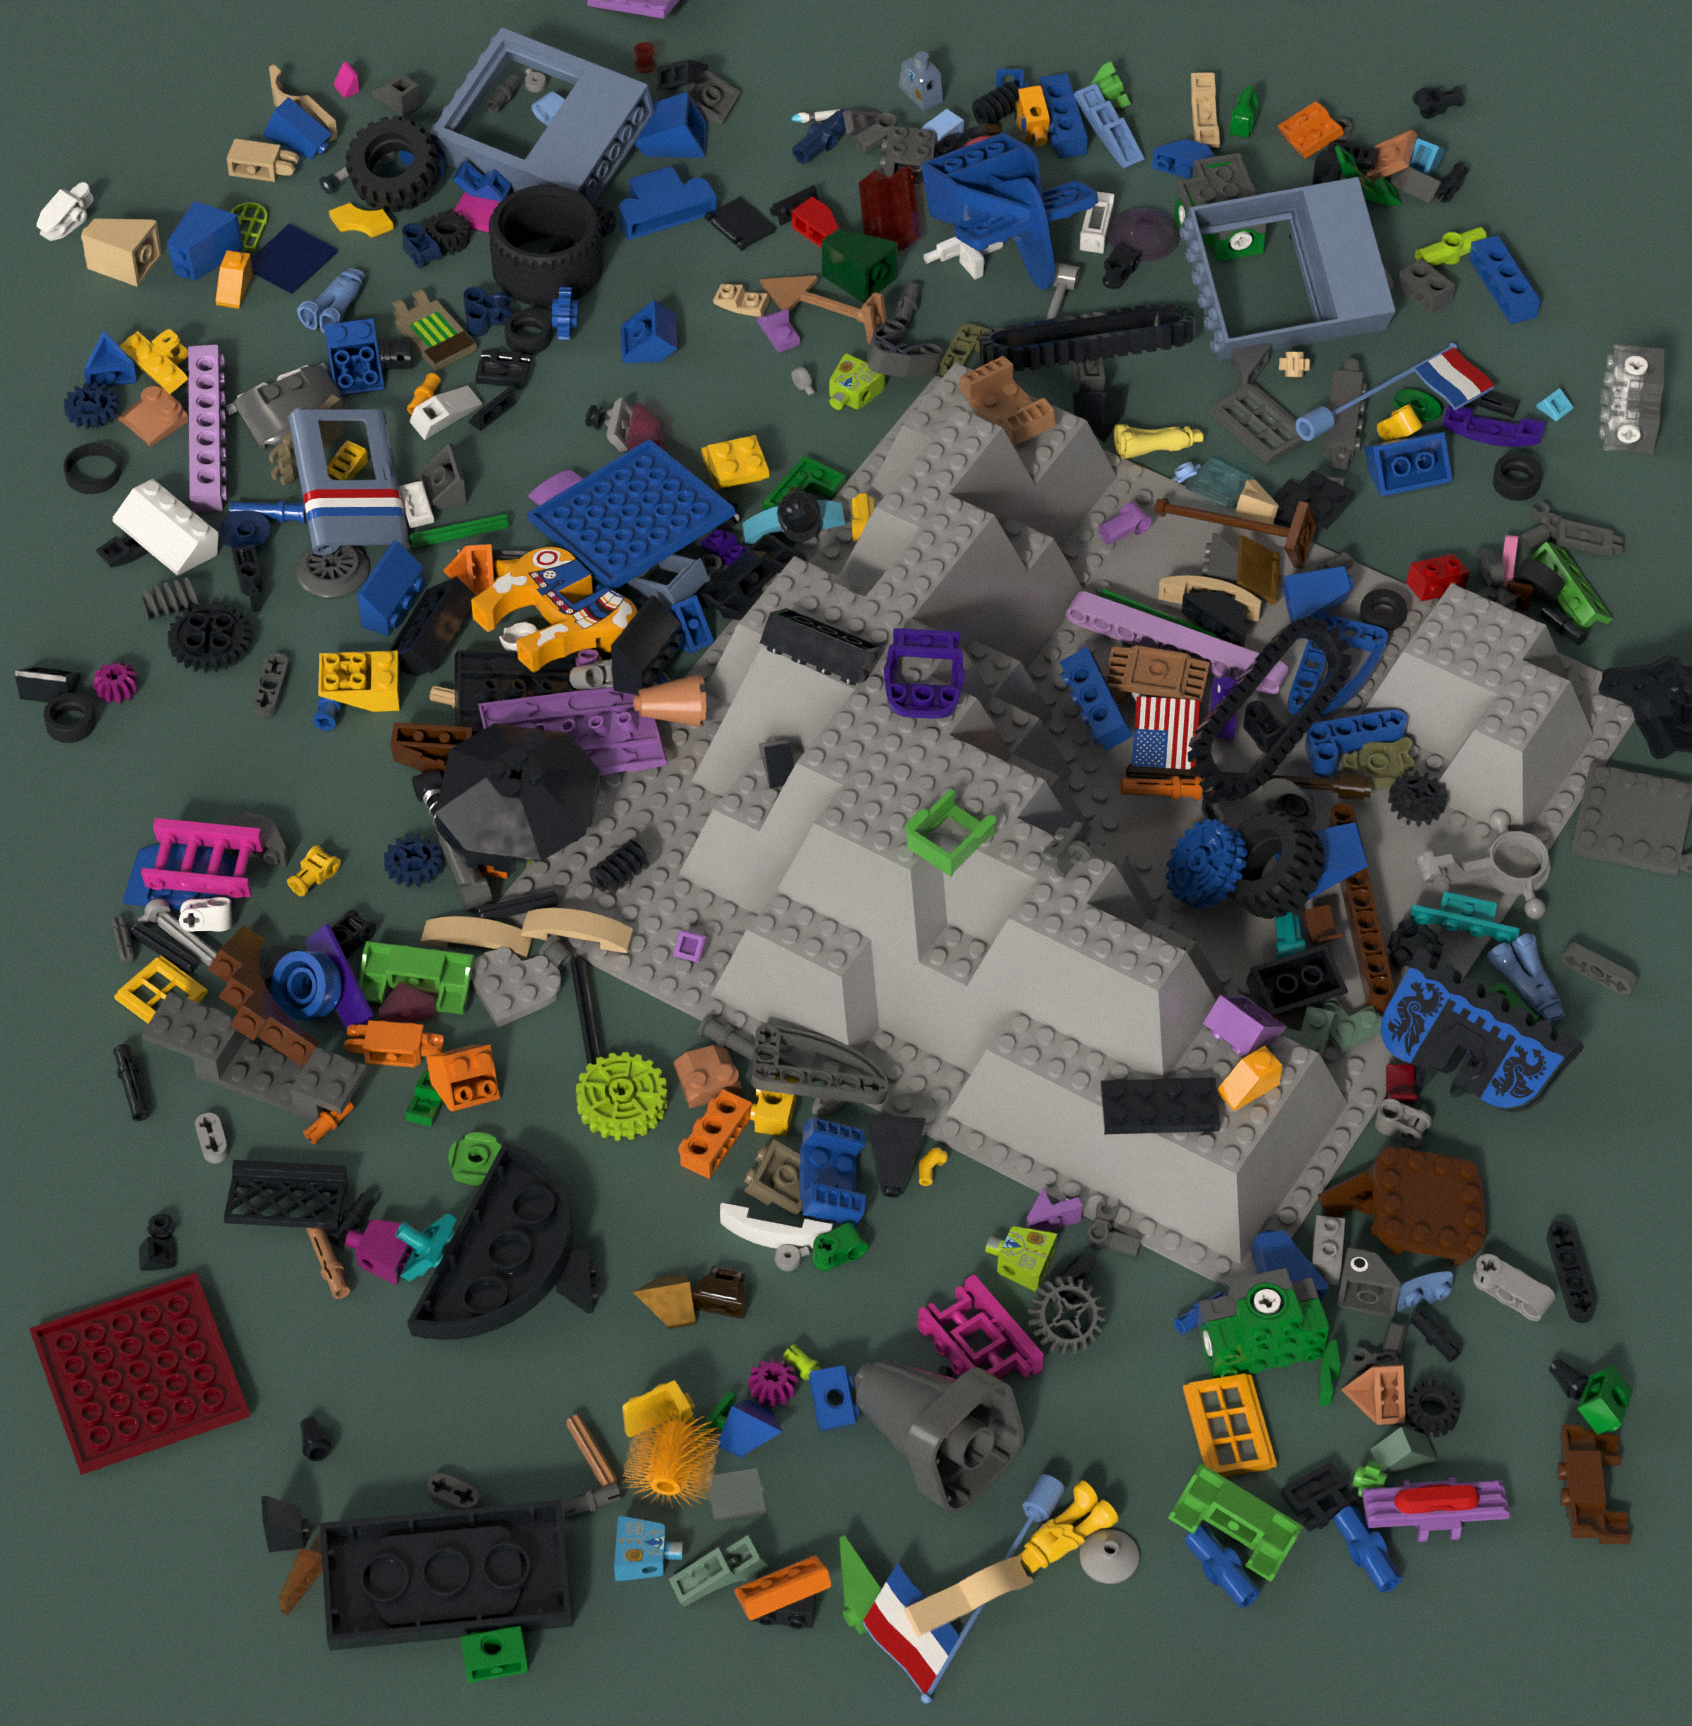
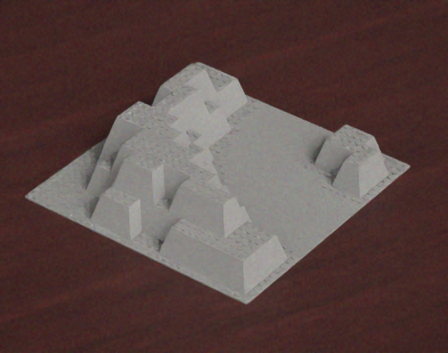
M955 362L943 377L936 376L931 380L832 499L834 502L842 503L846 525L823 530L819 526L817 534L810 540L797 542L792 549L803 551L807 560L804 561L794 556L781 573H776L752 596L755 604L741 620L733 619L685 676L688 677L695 674L703 676L704 684L699 685L700 690L706 692V721H703L704 727L657 720L669 765L630 773L622 771L603 775L600 778V791L595 804L596 810L593 824L587 827L586 835L581 837L579 841L571 843L546 858L544 862L539 861L536 863L531 861L497 903L554 890L557 893L558 905L550 908L587 911L614 919L633 928V936L627 953L600 949V942L565 936L559 937L562 939V944L573 956H583L585 962L701 1021L707 1014H712L715 1020L726 1026H733L735 1033L753 1043L757 1028L764 1024H771L822 1035L858 1050L873 1060L882 1069L888 1080L886 1101L881 1104L866 1105L888 1116L926 1118L927 1136L1039 1193L1044 1188L1048 1198L1056 1202L1078 1197L1082 1204V1215L1092 1220L1097 1218L1096 1206L1099 1202H1103L1102 1212L1104 1214H1110L1113 1207L1117 1206V1217L1110 1223L1112 1226L1111 1230L1142 1239L1141 1245L1230 1290L1229 1282L1231 1279L1258 1274L1251 1251V1245L1256 1234L1264 1230H1273L1274 1232L1285 1231L1293 1240L1318 1202L1319 1197L1317 1194L1326 1190L1375 1116L1379 1104L1386 1099V1066L1388 1064H1408L1390 1053L1382 1040L1381 1034L1342 1054L1328 1040L1323 1060L1319 1053L1279 1035L1266 1048L1282 1064L1280 1085L1235 1112L1217 1093L1220 1131L1104 1135L1100 1089L1101 1081L1215 1077L1216 1088L1218 1089L1237 1064L1245 1057L1234 1052L1231 1049L1232 1044L1228 1041L1219 1040L1211 1035L1209 1032L1211 1029L1204 1025L1203 1022L1220 995H1244L1255 1003L1246 984L1249 971L1252 967L1276 960L1275 945L1277 938L1275 916L1272 919L1256 917L1229 897L1225 901L1220 899L1217 906L1212 907L1209 905L1208 909L1203 910L1201 908L1195 909L1171 895L1172 891L1167 888L1169 880L1165 879V874L1169 871L1166 864L1172 857L1170 855L1171 849L1176 848L1177 839L1185 836L1187 828L1193 829L1194 823L1199 821L1203 824L1204 819H1207L1201 810L1203 793L1211 791L1213 787L1206 791L1202 788L1200 800H1194V798L1179 797L1178 800H1173L1169 796L1120 794L1121 778H1127L1126 768L1129 764H1132L1136 701L1132 697V692H1126L1124 705H1118L1130 727L1133 737L1105 751L1100 743L1095 745L1088 731L1092 728L1090 724L1085 725L1079 714V711L1083 710L1081 705L1076 706L1069 692L1073 691L1071 686H1066L1060 675L1064 671L1060 661L1088 647L1105 677L1111 648H1131L1133 645L1075 625L1067 619L1065 613L1079 591L1099 596L1103 589H1108L1203 628L1181 613L1182 604L1158 599L1161 578L1171 576H1202L1204 562H1209V558H1205L1206 543L1212 542L1213 533H1218L1238 553L1239 537L1244 535L1265 548L1280 554V560L1278 561L1280 567L1277 604L1271 605L1264 598L1238 585V587L1245 589L1261 600L1259 621L1244 619L1246 629L1244 648L1261 653L1264 647L1272 641L1271 639L1274 635L1290 624L1282 590L1284 576L1312 572L1315 568L1324 567L1325 564L1338 554L1311 542L1304 568H1294L1284 548L1287 540L1286 537L1168 513L1165 517L1155 514L1154 509L1157 499L1168 498L1170 504L1238 517L1235 515L1236 508L1102 449L1086 420L1053 405L1051 407L1054 410L1055 427L1013 447L1002 427L982 419L971 408L968 399L960 391L958 385L960 376L971 372L972 369ZM1028 395L1034 402L1039 400L1035 397ZM867 493L868 496L873 497L874 511L858 541H853L852 498H855L858 494ZM1131 501L1136 502L1152 518L1150 527L1140 535L1131 533L1112 544H1106L1098 532V525L1118 515L1121 508ZM1353 561V566L1346 571L1347 575L1352 576L1353 590H1350L1346 602L1327 614L1364 623L1361 619L1360 607L1365 595L1377 589H1388L1400 594L1407 604V615L1404 623L1399 628L1387 632L1388 640L1384 655L1376 671L1363 689L1348 703L1333 712L1319 716L1314 723L1391 709L1401 710L1407 716L1405 737L1413 741V749L1409 755L1415 761L1414 770L1406 772L1410 776H1414L1415 771H1418L1422 777L1427 772L1429 773L1428 779L1438 778L1437 786L1444 785L1443 794L1447 795L1444 813H1441L1439 820L1432 819L1431 825H1427L1425 821H1422L1420 827H1417L1415 821H1411L1407 825L1405 817L1398 820V811L1391 812L1392 803H1388L1390 788H1371V797H1364V800L1338 798V793H1333L1330 790L1307 789L1315 801L1316 820L1315 824L1310 828L1313 831L1329 828L1331 809L1336 804H1348L1355 811L1369 864L1367 869L1393 981V998L1410 966H1404L1400 969L1393 965L1390 960L1391 950L1388 948L1391 933L1398 929L1399 923L1410 919L1413 904L1440 910L1443 893L1446 891L1498 903L1493 922L1501 924L1520 896L1501 892L1488 879L1448 886L1442 881L1437 886L1429 887V885H1424L1415 863L1416 858L1420 857L1424 852L1433 851V853H1438L1439 856L1452 853L1461 863L1483 859L1487 849L1500 836L1498 831L1492 829L1489 825L1490 815L1498 810H1502L1509 815V831H1523L1533 834L1543 842L1549 852L1582 802L1590 763L1606 766L1634 724L1635 718L1632 707L1600 695L1598 688L1602 681L1603 672L1557 652L1545 624L1453 583L1450 584L1440 599L1436 598L1421 602L1408 585ZM1377 605L1374 607V611L1378 615L1389 616L1394 612L1387 605ZM789 608L885 647L884 652L866 681L856 683V685L844 683L840 680L841 676L834 673L831 675L822 674L816 671L817 666L809 663L801 665L793 662L790 655L785 653L777 655L767 651V646L760 644V640L770 612ZM894 628L960 632L959 649H962L965 678L954 714L939 719L911 718L897 715L889 709L885 688L884 665H886L889 645L893 644ZM1346 630L1344 632L1345 635L1350 637L1357 635L1353 630ZM1297 639L1279 660L1288 667L1289 673L1278 693L1267 694L1255 689L1237 711L1234 740L1215 738L1212 744V756L1214 763L1221 772L1248 773L1264 753L1257 747L1255 741L1243 728L1245 709L1248 703L1252 701L1264 702L1284 726L1293 718L1294 715L1287 709L1288 697L1308 639ZM1316 643L1312 645L1316 649H1321ZM1349 647V649L1343 652V654L1351 655L1352 664L1347 667L1351 670L1349 678L1344 681L1345 685L1359 672L1370 655V651ZM898 656L896 683L951 686L953 659ZM1316 662L1306 663L1309 668L1319 667V664ZM1326 663L1320 683L1327 674L1328 663ZM1211 673L1207 674L1203 698L1199 708L1198 727L1204 723V719L1210 713L1213 679L1222 678ZM1301 681L1299 683L1307 688L1313 686L1309 681ZM1145 695L1146 697L1164 698L1158 696ZM1299 697L1297 705H1301L1304 697ZM1307 732L1295 744L1293 750L1286 755L1285 760L1277 765L1278 768L1271 775L1323 778L1313 772L1305 750ZM786 739L791 743L794 768L784 786L769 788L759 750V743ZM1353 752L1338 754L1336 772L1331 777H1328L1329 779L1339 777L1340 772H1346L1342 768V759ZM1260 786L1242 799L1226 801L1225 796L1218 799L1224 813L1225 825L1237 831L1243 821L1251 820V816L1258 813L1262 815L1264 811H1270L1262 801L1261 791L1263 786ZM950 789L955 791V805L980 822L988 815L996 817L994 836L988 837L953 873L952 877L908 849L907 831L905 830V824L919 810L925 809L928 811ZM947 817L926 839L951 854L972 832ZM1075 821L1081 822L1083 824L1082 832L1091 842L1089 848L1093 855L1086 863L1078 862L1074 864L1065 878L1059 877L1054 867L1044 864L1041 853L1046 846L1057 847L1055 833L1060 827L1070 829ZM630 839L635 840L645 852L649 868L643 869L641 867L642 872L640 875L633 873L634 878L632 881L625 879L626 884L624 887L617 885L618 890L616 893H611L608 890L606 892L600 891L593 884L589 876V870L592 867H596L600 861H604L608 855H611L614 850L619 849L622 844L627 843ZM1508 846L1501 849L1495 855V863L1498 868L1505 874L1516 878H1529L1534 875L1540 866L1537 856L1529 849L1520 846ZM1275 855L1266 864L1261 878L1269 874L1276 866ZM1339 882L1309 899L1305 904H1300L1298 906L1299 909L1292 913L1299 917L1301 939L1305 940L1307 950L1320 945H1311L1303 912L1315 907L1330 906L1337 934L1344 933L1345 937L1324 944H1327L1348 989V993L1334 998L1347 1015L1351 1016L1367 1008ZM527 913L501 919L522 929ZM1436 924L1426 925L1439 936V942L1444 944L1440 961H1438V967L1444 963L1451 964L1455 970L1461 973L1462 981L1466 978L1492 939V937L1488 936L1474 937L1462 930L1448 931ZM680 930L709 938L708 945L699 963L673 956ZM549 934L548 940L555 935ZM1428 943L1424 949L1431 953L1433 944ZM1324 1001L1309 1005V1007H1314ZM1307 1006L1275 1016V1018L1286 1025V1028L1301 1031ZM1385 1012L1378 1013L1381 1017H1383ZM765 1037L764 1044H770L769 1037ZM780 1044L778 1060L789 1066L863 1075L853 1067L832 1057L807 1049ZM848 1084L841 1085V1088L845 1090L854 1089L853 1086Z

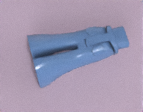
M354 268L341 272L317 298L300 304L297 308L300 321L307 328L314 331L320 324L323 334H325L324 325L342 323L348 307L355 301L363 286L362 280L365 278V274Z
M1523 934L1513 941L1511 946L1509 943H1501L1488 952V960L1515 986L1527 1007L1532 1009L1538 1017L1542 1016L1545 1021L1553 1023L1565 1016V1012L1561 1008L1562 1001L1559 999L1558 993L1540 961L1536 938L1533 934Z

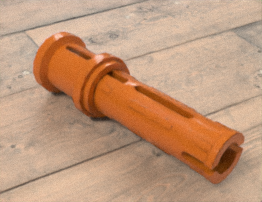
M1173 776L1170 780L1121 778L1120 794L1169 796L1173 800H1178L1179 797L1194 798V800H1200L1202 787L1199 783L1202 779L1199 776L1194 779H1180L1179 776Z

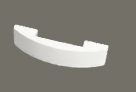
M721 1203L720 1223L743 1239L778 1249L783 1245H793L798 1249L807 1246L808 1249H813V1242L817 1236L833 1230V1224L804 1219L802 1228L749 1218V1208Z

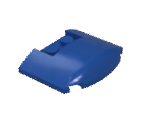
M159 843L138 850L122 900L123 904L146 906L152 900L164 899L169 904L170 910L181 911L182 904L188 899L225 897L231 900L232 907L234 897L172 889L154 890L150 887H145L141 870L142 868L154 869L161 844ZM174 843L171 845L165 870L181 871L187 844ZM200 846L197 848L191 873L207 874L213 847ZM225 851L223 852L218 876L233 877L237 859Z

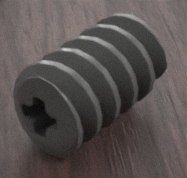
M188 578L183 579V586L177 580L173 582V588L168 583H164L163 591L157 585L153 586V593L148 588H144L143 595L141 596L147 621H150V613L152 612L158 619L160 618V610H163L167 616H170V608L172 607L177 614L180 613V605H183L187 611H190V603L193 602L198 608L196 593Z

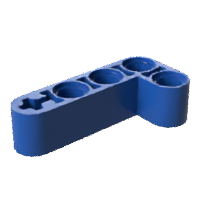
M1391 709L1313 723L1307 731L1305 750L1313 772L1319 777H1331L1336 772L1338 754L1359 751L1365 743L1369 742L1392 743L1404 738L1407 725L1406 714L1401 710Z

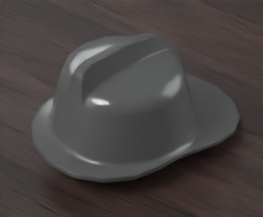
M1273 778L1263 785L1261 797L1269 810L1285 811L1309 828L1315 824V801L1307 789L1298 787L1290 780L1284 778Z

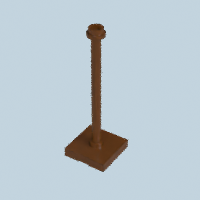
M1168 498L1157 499L1154 509L1155 514H1159L1161 517H1165L1168 513L1286 537L1287 540L1284 548L1293 567L1299 569L1304 568L1318 524L1309 503L1302 501L1298 502L1290 528L1170 504Z

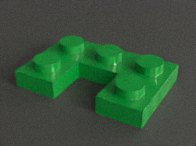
M803 456L763 501V510L778 506L781 499L794 487H800L806 493L813 488L833 498L846 483V475Z

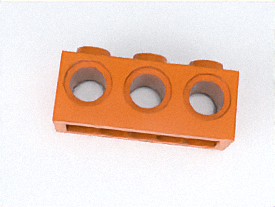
M724 1089L721 1090L717 1098L713 1097L708 1104L707 1112L703 1118L699 1117L696 1120L693 1132L689 1138H684L679 1146L678 1152L680 1153L681 1166L711 1179L751 1121L752 1102Z

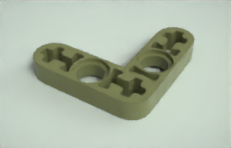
M973 324L961 326L941 360L940 376L943 377L955 362L967 367L974 352H980V336L986 331L991 332V330ZM956 350H963L966 354L957 355L954 352Z

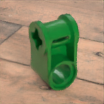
M845 1223L815 1238L813 1242L815 1253L813 1254L812 1263L820 1271H830L849 1261L861 1258L868 1251L869 1246L853 1223Z

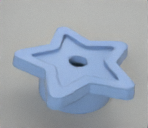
M1191 461L1186 462L1174 470L1176 476L1171 480L1181 483L1188 477L1196 475L1201 465L1194 466Z

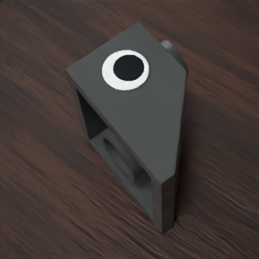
M1348 1248L1337 1307L1394 1319L1401 1282L1377 1253L1361 1248Z

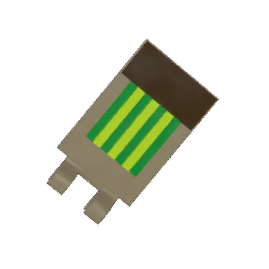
M422 289L413 292V296L417 300L413 302L415 307L410 310L407 309L401 299L392 303V306L396 309L393 311V315L396 318V328L407 340H411L412 346L435 371L477 351L476 343L437 300L430 303Z

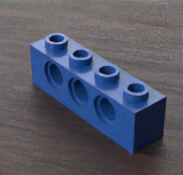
M1068 74L1040 77L1039 85H1041L1050 118L1048 133H1051L1052 149H1056L1058 158L1086 155L1087 135Z
M1498 235L1471 242L1469 261L1510 325L1536 318L1538 308L1541 305L1540 296L1530 286L1528 277L1524 276L1521 272L1518 262L1510 255L1507 245L1503 244Z
M1088 647L1060 661L1064 670L1060 675L1066 686L1072 687L1073 691L1069 692L1076 706L1081 705L1083 710L1079 711V714L1086 726L1090 724L1092 729L1088 732L1095 745L1100 743L1105 751H1108L1133 737L1130 727L1095 657Z

